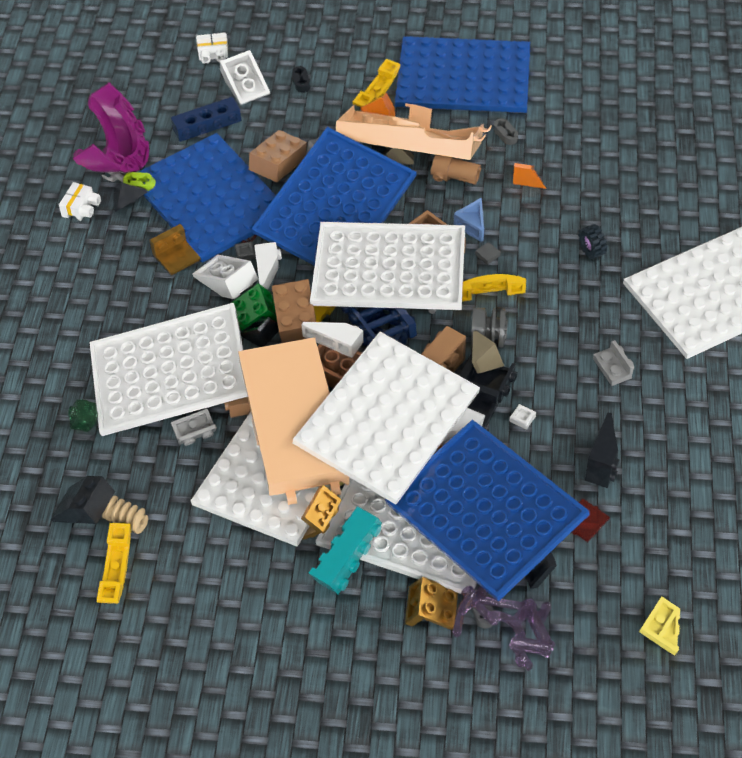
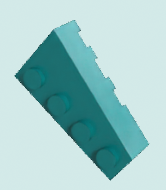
M357 506L342 526L343 533L334 537L331 541L330 551L327 553L323 552L319 558L320 564L317 569L312 567L308 574L319 584L339 595L340 591H344L349 583L348 578L351 573H355L360 565L359 560L362 555H366L371 547L370 542L373 537L379 535L382 529V522L376 516Z

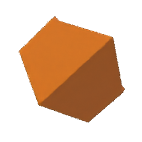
M387 93L360 108L362 112L396 117L394 105Z
M514 163L513 184L547 189L535 172L534 166Z

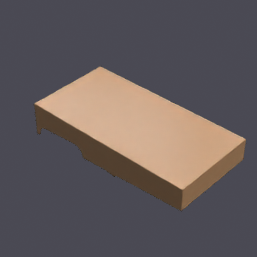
M407 103L405 106L410 107L409 119L355 111V105H353L336 122V131L356 142L467 160L472 158L485 138L486 134L482 137L483 132H488L492 127L491 125L486 129L484 124H481L478 127L450 131L430 128L432 109Z
M315 337L238 351L239 364L252 414V424L257 446L259 445L269 495L286 493L288 505L297 503L295 491L322 485H330L331 491L336 496L341 495L339 482L349 485V477L293 444V438L330 394Z

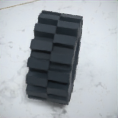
M592 224L578 231V236L580 237L578 240L581 242L580 247L583 248L582 251L583 253L585 252L586 257L594 259L606 254L608 245L605 242L607 240L604 239L605 235L598 225Z

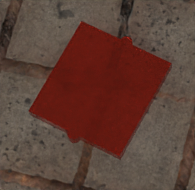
M582 499L579 503L589 510L590 515L572 531V534H576L586 542H589L610 517L600 511L598 506H593Z

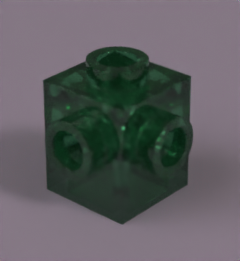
M77 399L68 410L70 429L89 432L95 425L98 417L96 403Z

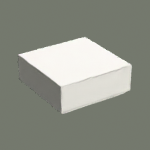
M519 404L510 416L509 421L527 430L536 417V412Z

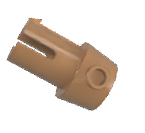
M435 154L431 175H433L434 180L439 182L442 180L448 182L450 178L476 185L481 165L455 157Z

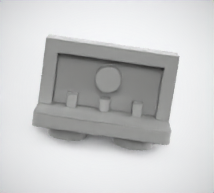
M208 409L171 422L179 445L184 444L185 446L193 444L197 438L203 437V439L213 436V432L217 429Z

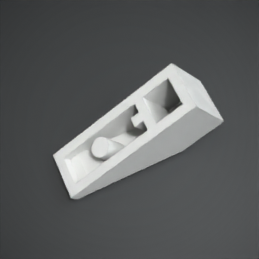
M276 242L255 245L259 284L267 290L279 269L278 260H282L281 250L277 249Z
M302 323L303 337L307 339L315 337L316 343L351 358L364 342L363 330L348 323Z

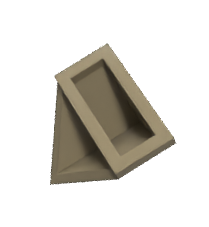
M387 147L382 155L400 164H414V155L410 150Z
M473 331L472 363L476 372L482 373L504 367L496 344L478 331Z

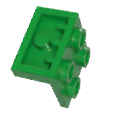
M259 283L231 302L235 305L241 331L263 316L264 318L270 317L271 320L277 321L272 293Z

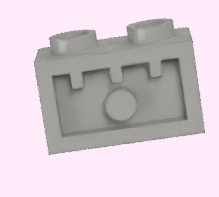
M615 340L611 341L610 348L593 354V360L611 386L632 379L634 364L631 359L627 358L624 349Z

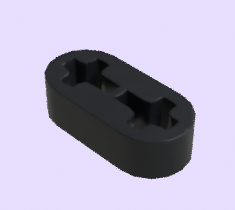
M303 66L293 68L292 75L296 90L301 93L309 91L310 80L306 68Z

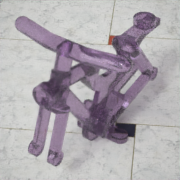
M471 585L462 590L461 594L464 598L459 605L453 627V635L455 637L461 635L465 614L471 608H475L491 625L496 626L499 621H502L513 628L515 636L512 638L509 647L516 655L515 662L519 668L525 667L529 671L533 667V663L525 652L543 655L546 658L550 657L555 643L551 640L544 625L551 610L549 602H544L540 610L537 611L538 607L533 599H525L522 602L507 599L497 601L494 597H488L489 593L481 586L476 591ZM484 605L519 611L512 617L498 610L489 611ZM526 618L537 640L525 638V632L521 624Z

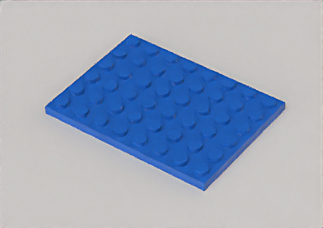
M403 37L395 107H407L405 106L407 103L432 109L527 113L530 42Z
M327 127L252 227V233L270 243L276 242V246L315 266L321 222L384 223L415 179L417 172Z
M217 133L139 171L140 173L151 174L156 181L154 188L147 191L144 197L171 228L179 224L184 227L186 241L200 256L202 263L235 246V244H239L254 236L255 234L251 230L276 196L253 171L249 170V166Z
M473 419L429 459L397 504L392 503L386 498L384 499L386 504L497 601H500L590 515L588 509Z

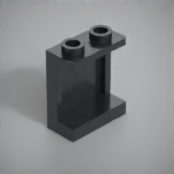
M471 352L459 376L500 391L499 403H501L504 396H508L511 388L510 384L515 382L518 372L515 371L516 364L512 363L510 368L500 367L477 373L472 363Z
M469 381L480 387V390L468 408L485 415L482 427L486 429L499 404L500 391Z

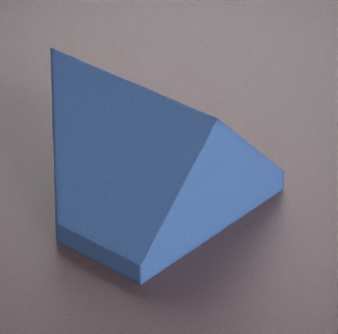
M482 197L454 213V225H465V233L480 242L484 240Z

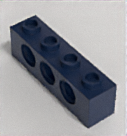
M233 97L171 117L173 131L180 142L242 121L240 108Z

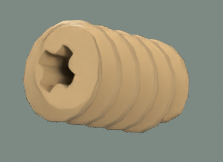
M117 496L111 498L102 514L103 519L106 518L110 522L130 524L131 531L136 534H140L148 523V515H145L144 508L138 510L137 505L132 506L130 502L125 503L124 499L118 500Z

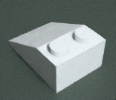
M250 50L220 61V71L224 80L240 105L270 94Z
M216 255L192 274L194 278L220 296L230 299L239 297L240 293L252 287L253 283L258 280L251 261L223 255Z

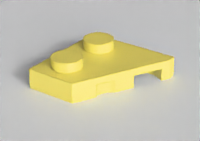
M661 597L639 631L674 656L679 650L677 640L679 635L678 620L680 618V608Z

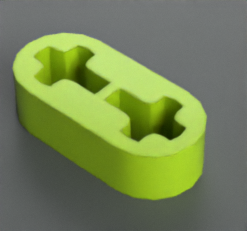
M129 172L123 178V183L140 187L147 191L154 188L156 183L149 173Z

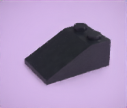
M609 412L605 417L588 457L585 481L608 488L611 481H615L620 459H617L618 446L612 413Z
M86 476L69 487L50 520L52 522L97 524L113 497L115 490L103 476Z

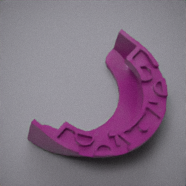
M108 82L90 94L88 99L90 110L95 113L103 127L106 147L101 151L92 144L84 150L78 149L74 152L73 159L78 165H82L95 172H136L146 165L149 157V143L147 140L145 141L143 134L146 131L141 120H137L132 112L134 108L128 100Z

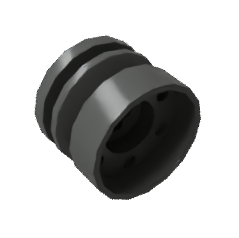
M473 307L471 347H473V331H478L492 342L499 340L498 348H503L507 338L508 324L505 309H501L500 317H496V309L493 308L491 317H487L486 308Z

